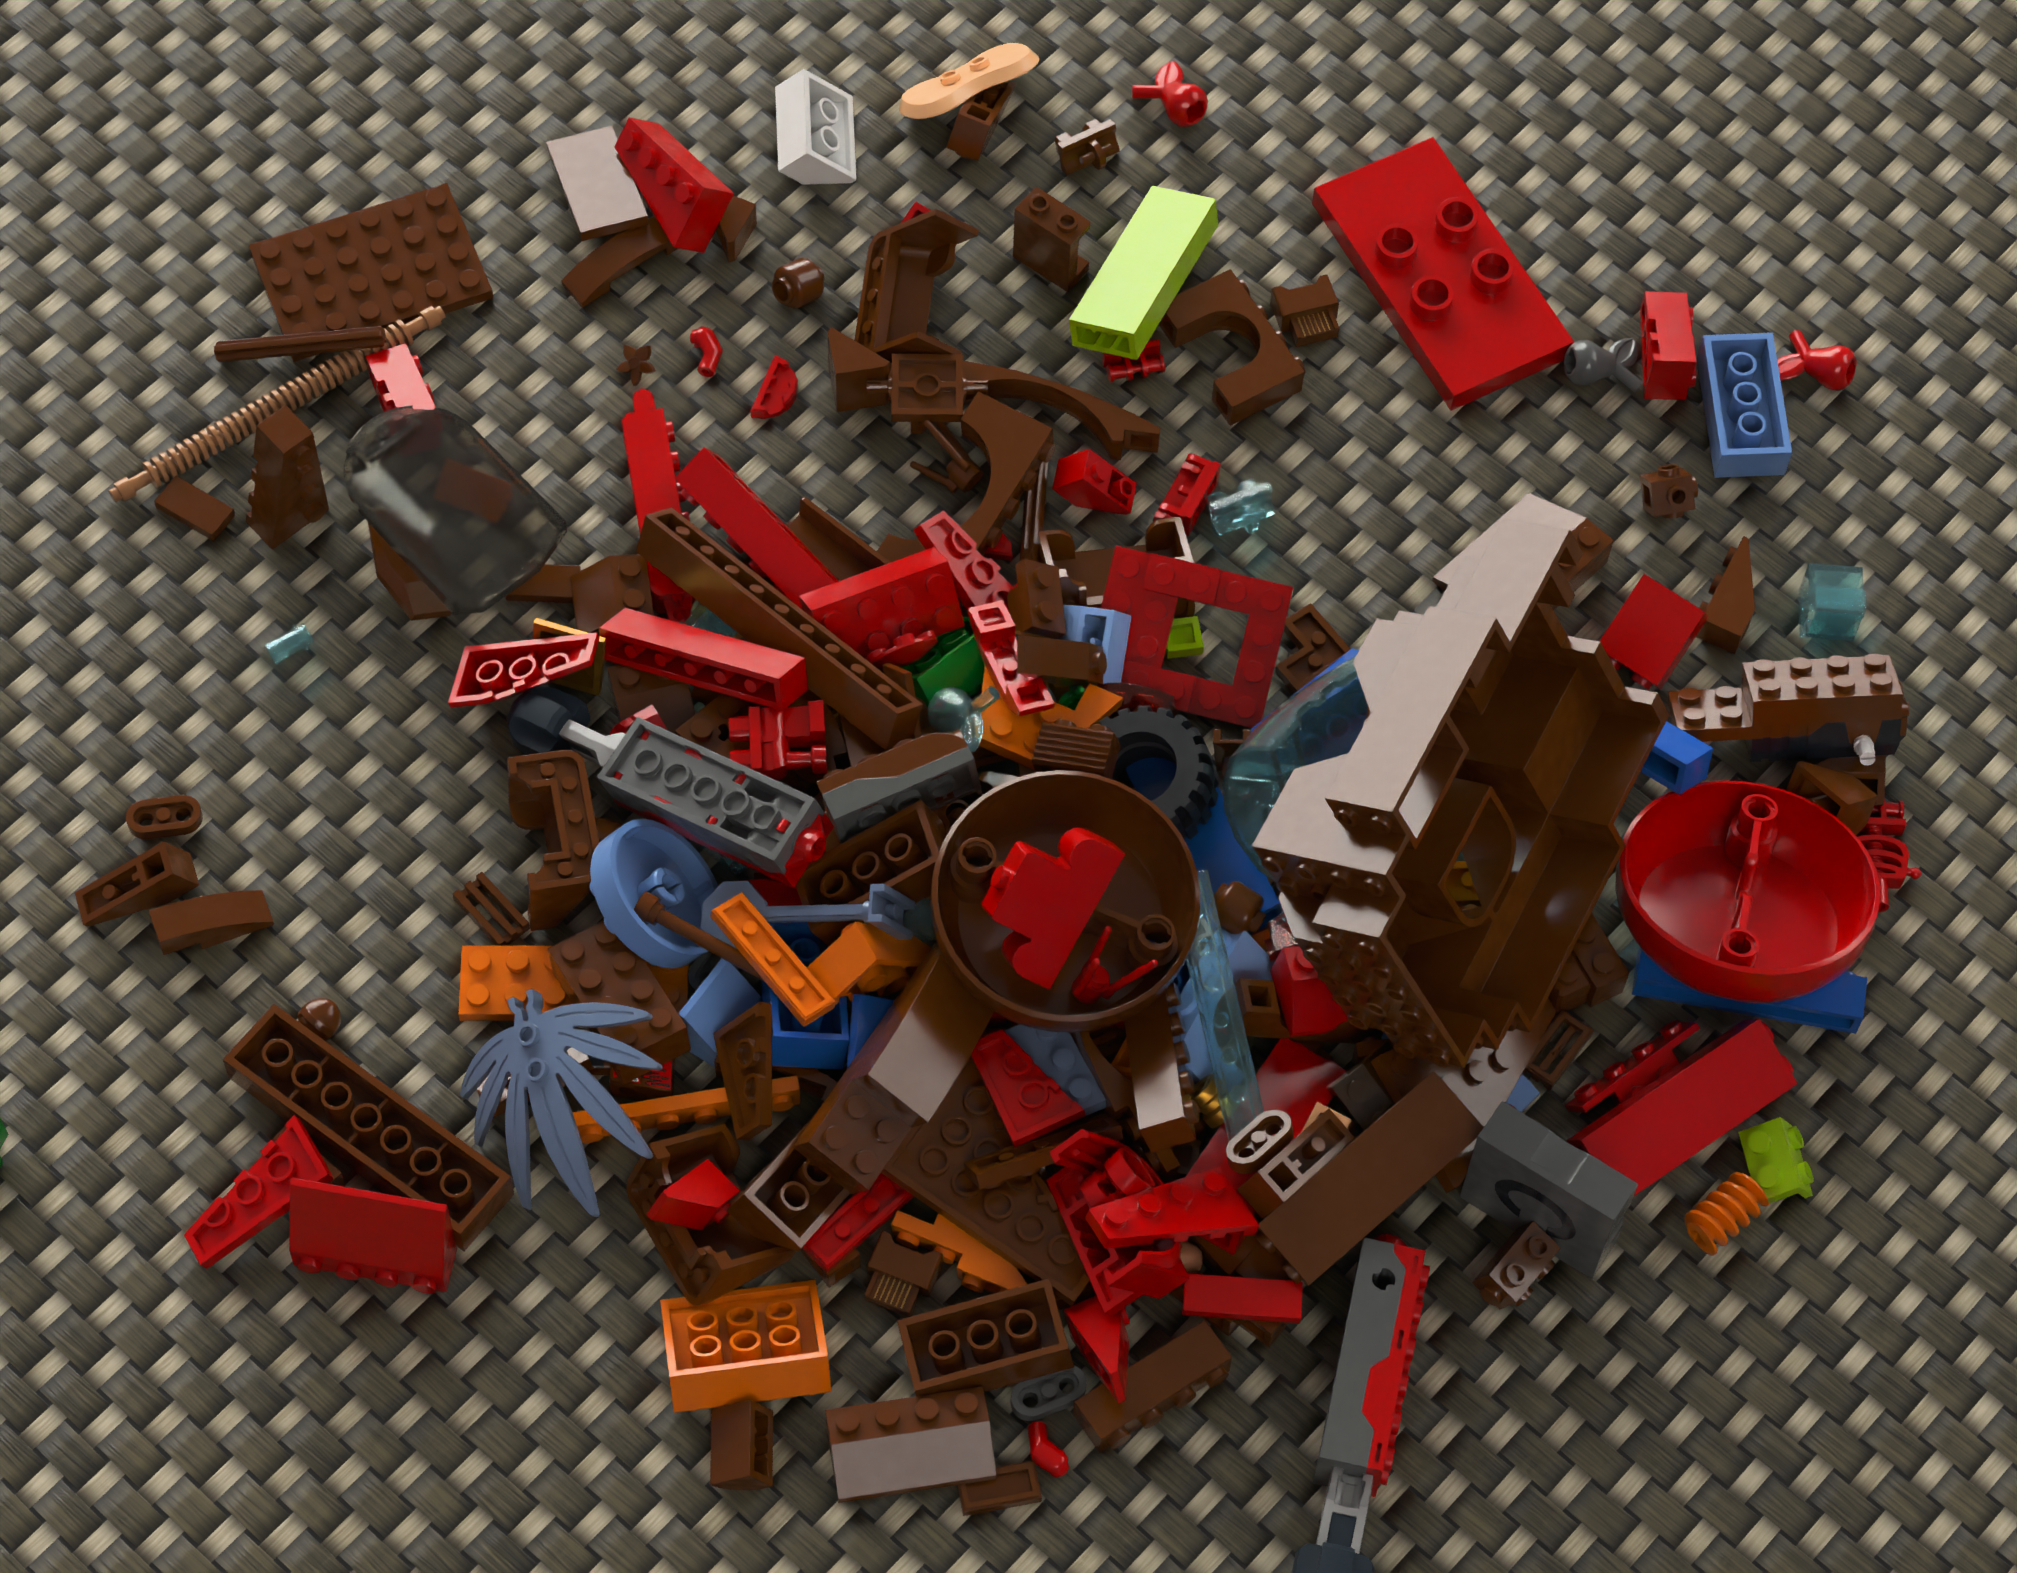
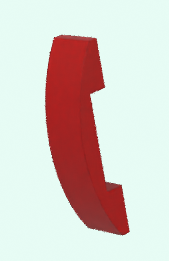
M1001 600L968 608L969 620L982 659L996 689L1007 706L1017 716L1054 709L1055 703L1042 677L1035 679L1017 674L1016 625L1004 601Z

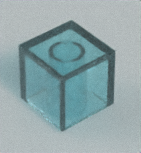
M1808 563L1799 589V637L1854 641L1866 610V591L1863 590V567Z

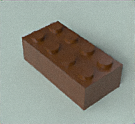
M919 800L824 853L820 859L809 864L796 884L802 905L863 904L865 901H869L870 884H886L913 900L915 904L930 896L934 865L941 845L947 835L942 820L923 801ZM808 922L810 931L829 947L841 936V931L847 925L853 922H865Z
M604 920L548 948L553 974L572 1004L611 1003L641 1009L653 1015L651 1020L638 1023L588 1028L590 1032L623 1042L661 1065L691 1050L687 1026L644 959L632 952L616 934L611 933L606 928ZM610 1063L623 1085L651 1071Z
M1050 1278L897 1320L916 1396L983 1386L984 1392L1074 1367Z

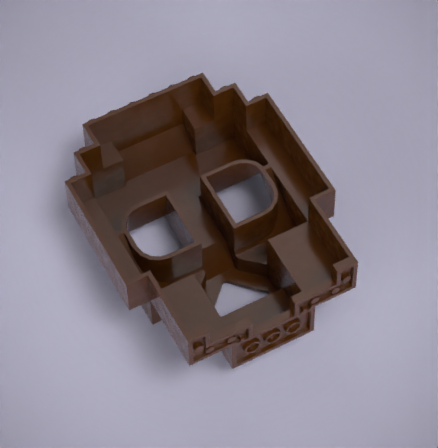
M1503 519L1482 558L1463 557L1436 607L1429 606L1424 615L1399 610L1394 621L1377 618L1353 661L1367 701V716L1363 728L1350 752L1295 768L1252 844L1253 849L1262 861V866L1269 871L1277 883V888L1281 891L1278 897L1292 935L1303 951V956L1311 962L1318 973V978L1325 983L1333 995V1000L1340 1005L1346 1014L1347 1021L1354 1027L1362 1030H1367L1369 1027L1383 1031L1394 1045V1050L1401 1056L1413 1059L1416 1056L1428 1059L1438 1066L1447 1067L1449 1064L1464 1068L1474 1048L1486 1047L1498 1050L1507 1031L1517 1029L1531 1032L1626 846L1615 828L1614 822L1669 717V713L1658 692L1625 687L1601 642L1567 636L1551 605L1569 607L1575 597L1573 590L1558 563L1577 566L1583 554L1570 529ZM1461 851L1482 907L1460 910L1444 884Z

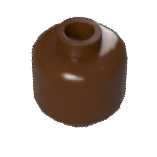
M798 258L779 267L774 273L772 282L773 294L781 304L790 308L797 309L820 298L823 293L824 273L810 259Z
M1233 881L1229 885L1223 882L1207 907L1212 910L1211 921L1231 934H1240L1248 930L1255 934L1267 915L1261 911L1264 905L1263 897L1240 881Z

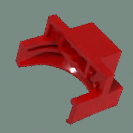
M1081 1129L1050 1151L1054 1163L1065 1167L1047 1179L1046 1182L1104 1313L1114 1315L1142 1295L1161 1299L1190 1278L1180 1258L1181 1249L1183 1248L1181 1242H1172V1239L1165 1238L1154 1239L1153 1244L1107 1249L1103 1247L1085 1220L1088 1209L1093 1207L1084 1197L1080 1189V1183L1096 1169L1105 1170L1104 1162L1122 1147L1132 1152L1144 1164L1152 1175L1155 1182L1154 1187L1164 1183L1150 1165L1134 1152L1130 1146Z

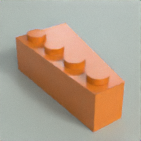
M853 922L843 928L841 936L817 957L807 969L836 1001L835 1004H838L839 998L843 996H848L852 1002L853 994L865 995V993L876 991L879 997L891 996L893 993L904 988L936 942L934 928L903 925L913 932L912 939L898 940L872 924Z

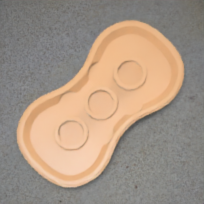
M1007 43L996 46L979 54L955 70L947 71L939 77L924 81L908 89L902 95L899 111L902 115L912 119H927L944 114L985 89L1010 81L1029 72L1038 64L1039 56L1027 46L1019 43Z

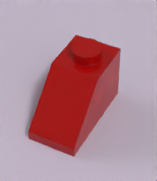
M707 1159L662 1191L646 1215L654 1221L703 1230L715 1221L719 1225L730 1216L726 1210L732 1205L740 1190Z

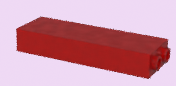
M1760 1018L1743 1020L1576 1133L1566 1142L1592 1155L1638 1183L1635 1196L1798 1083L1793 1076L1791 1063L1785 1056L1780 1054L1773 1042L1774 1035L1771 1029L1761 1022Z
M1280 1038L1239 1098V1106L1236 1111L1221 1124L1186 1177L1219 1166L1257 1221L1259 1214L1237 1190L1256 1172L1241 1174L1230 1168L1226 1156L1228 1142L1258 1115L1268 1110H1281L1290 1116L1294 1130L1293 1140L1302 1132L1317 1102L1330 1109L1333 1108L1337 1101L1326 1087L1347 1071L1336 1062L1326 1060L1308 1050L1306 1046L1299 1042H1294L1288 1038ZM1241 1231L1226 1233L1224 1238L1209 1239L1208 1235H1198L1232 1255L1236 1253L1246 1236H1242Z

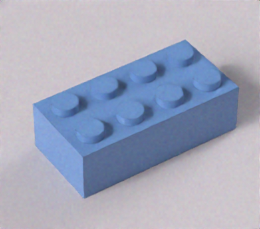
M1773 333L1703 335L1696 359L1714 477L1785 475L1792 455V448Z

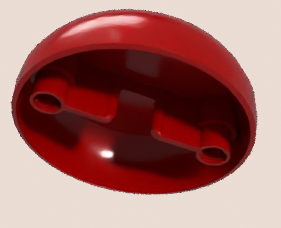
M1722 780L1702 782L1680 795L1670 791L1652 801L1634 818L1624 835L1623 842L1626 846L1617 862L1615 890L1617 903L1626 926L1636 943L1662 971L1676 981L1701 993L1745 1003L1781 1002L1806 995L1829 984L1848 970L1862 954L1874 930L1880 906V884L1876 868L1869 853L1856 835L1836 816L1797 794L1765 784L1746 781Z

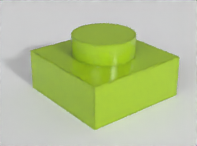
M1198 616L1174 619L1166 650L1167 659L1202 655L1204 645Z

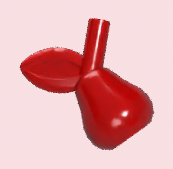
M1170 61L1159 69L1155 76V85H1133L1132 87L1133 99H1160L1168 118L1179 127H1191L1197 124L1203 118L1208 108V99L1202 88L1195 84L1181 83L1184 76L1183 70L1175 61Z
M1795 330L1789 335V339L1797 353L1785 355L1777 359L1781 381L1793 379L1805 371L1825 388L1834 391L1843 390L1852 382L1857 360L1850 348L1834 345L1811 350L1800 330Z

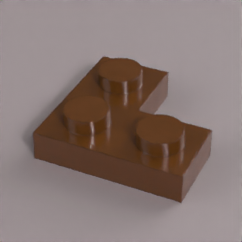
M1310 603L1286 619L1284 632L1298 647L1299 651L1277 664L1275 673L1288 689L1295 694L1348 652L1350 647Z

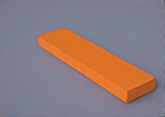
M743 892L711 910V919L803 1027L834 1009L836 1001Z

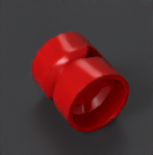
M1123 1147L1104 1162L1105 1170L1096 1169L1080 1183V1189L1092 1207L1139 1193L1155 1186L1152 1175L1144 1164L1132 1152Z

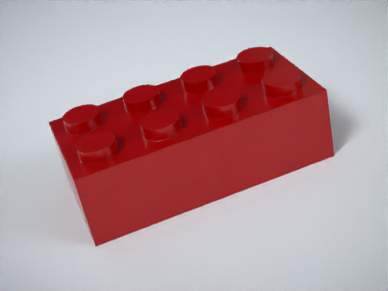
M935 547L799 596L803 611L865 659L867 654L881 648L889 650L893 648L894 644L892 641L907 633H913L914 637L924 632L933 630L935 636H939L965 626L949 562Z

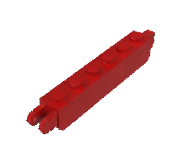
M642 388L634 392L632 398L634 412L627 413L622 419L623 439L640 534L645 515L671 507L690 521L688 511L681 512L680 503L686 502L685 497L681 494V490L684 487L675 479V472H680L678 452L670 451L669 443L675 442L672 421L665 422L663 408L656 409L652 392ZM647 561L653 609L660 614L665 613L668 620L693 626V609H696V599Z

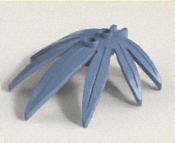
M531 989L526 991L528 997L526 1011L524 1010L523 1002L517 998L512 997L507 1000L510 1010L515 1013L514 1026L503 1030L487 1041L472 1059L464 1076L460 1095L465 1099H468L487 1078L477 1106L474 1142L475 1145L483 1147L490 1124L511 1074L506 1100L505 1134L510 1169L522 1206L528 1210L532 1208L528 1090L533 1115L552 1162L584 1209L590 1215L599 1217L600 1212L587 1158L571 1107L563 1089L565 1084L588 1114L612 1136L647 1159L653 1158V1153L632 1121L610 1093L589 1071L571 1057L567 1050L574 1048L586 1055L606 1062L660 1071L663 1068L661 1064L637 1049L616 1039L577 1029L578 1027L603 1028L651 1020L653 1015L647 1011L629 1006L596 1002L565 1005L543 1013L542 994Z

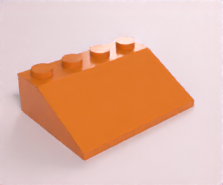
M816 1280L732 1290L711 1302L701 1305H692L685 1297L660 1300L674 1413L721 1407L746 1400L754 1402L772 1401L832 1392L829 1359Z

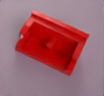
M1188 454L1185 459L1188 463L1184 462L1182 464L1180 472L1153 518V521L1164 518L1181 517L1185 534L1188 537L1219 482L1221 463L1217 461L1212 462L1195 454Z

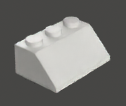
M802 69L775 87L778 171L803 185L853 183L856 181L853 96L811 72Z

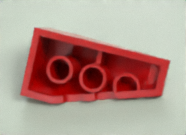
M596 632L467 646L462 654L448 704L451 708L507 700L530 689L540 687L593 665L600 636Z

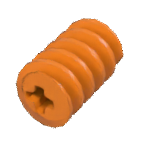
M1740 1172L1732 1173L1728 1181L1722 1182L1718 1186L1717 1191L1710 1192L1706 1200L1700 1201L1697 1204L1695 1210L1686 1213L1684 1219L1688 1234L1700 1249L1708 1255L1714 1256L1718 1251L1716 1244L1726 1246L1728 1244L1726 1234L1736 1237L1739 1234L1737 1224L1742 1227H1747L1750 1224L1748 1215L1758 1218L1761 1214L1758 1204L1765 1207L1768 1206V1198L1753 1178Z

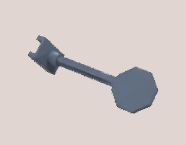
M723 881L702 905L701 929L736 948L710 916L711 910L743 892L768 923L864 921L866 924H872L898 940L912 939L913 932L903 926L904 910L915 909V902L886 884H870L869 901H865L863 904L768 906V902L749 881Z

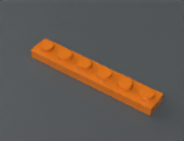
M797 1075L772 1079V1111H786L794 1105L800 1104V1088ZM725 1087L619 1105L639 1133L642 1130L652 1128L671 1130L682 1123L694 1121L697 1124H708L716 1121L719 1117L731 1116ZM586 1110L572 1112L583 1143L597 1142L604 1136L611 1135Z

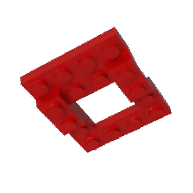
M1115 546L1101 609L1116 610L1132 617L1120 688L1095 686L1123 698L1253 728L1263 719L1294 587L1163 555ZM1179 599L1249 615L1232 685L1162 669Z

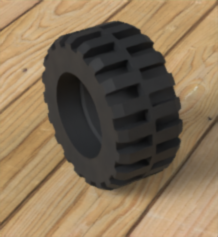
M1138 706V711L1130 712L1129 708L1119 710V716L1111 720L1108 716L1100 720L1099 724L1115 732L1121 744L1112 780L1116 781L1125 768L1144 758H1164L1176 764V774L1171 785L1161 796L1151 802L1169 817L1183 838L1187 836L1191 840L1199 833L1196 828L1199 823L1205 825L1211 817L1208 806L1214 807L1216 805L1218 793L1215 788L1219 785L1218 773L1214 767L1215 762L1197 728H1192L1189 720L1182 715L1174 717L1171 710L1162 707L1158 708L1157 712H1153L1151 706Z

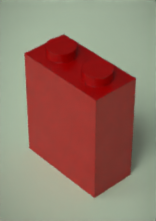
M1643 574L1600 639V642L1617 671L1621 666H1624L1633 672L1630 679L1647 690L1652 685L1661 690L1709 616L1700 608Z

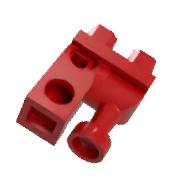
M808 701L809 706L787 707L783 711L771 707H764L760 709V706L749 707V715L729 718L730 742L750 741V750L730 751V759L776 781L782 780L788 770L812 767L813 774H827L824 701ZM811 747V752L790 751V748Z

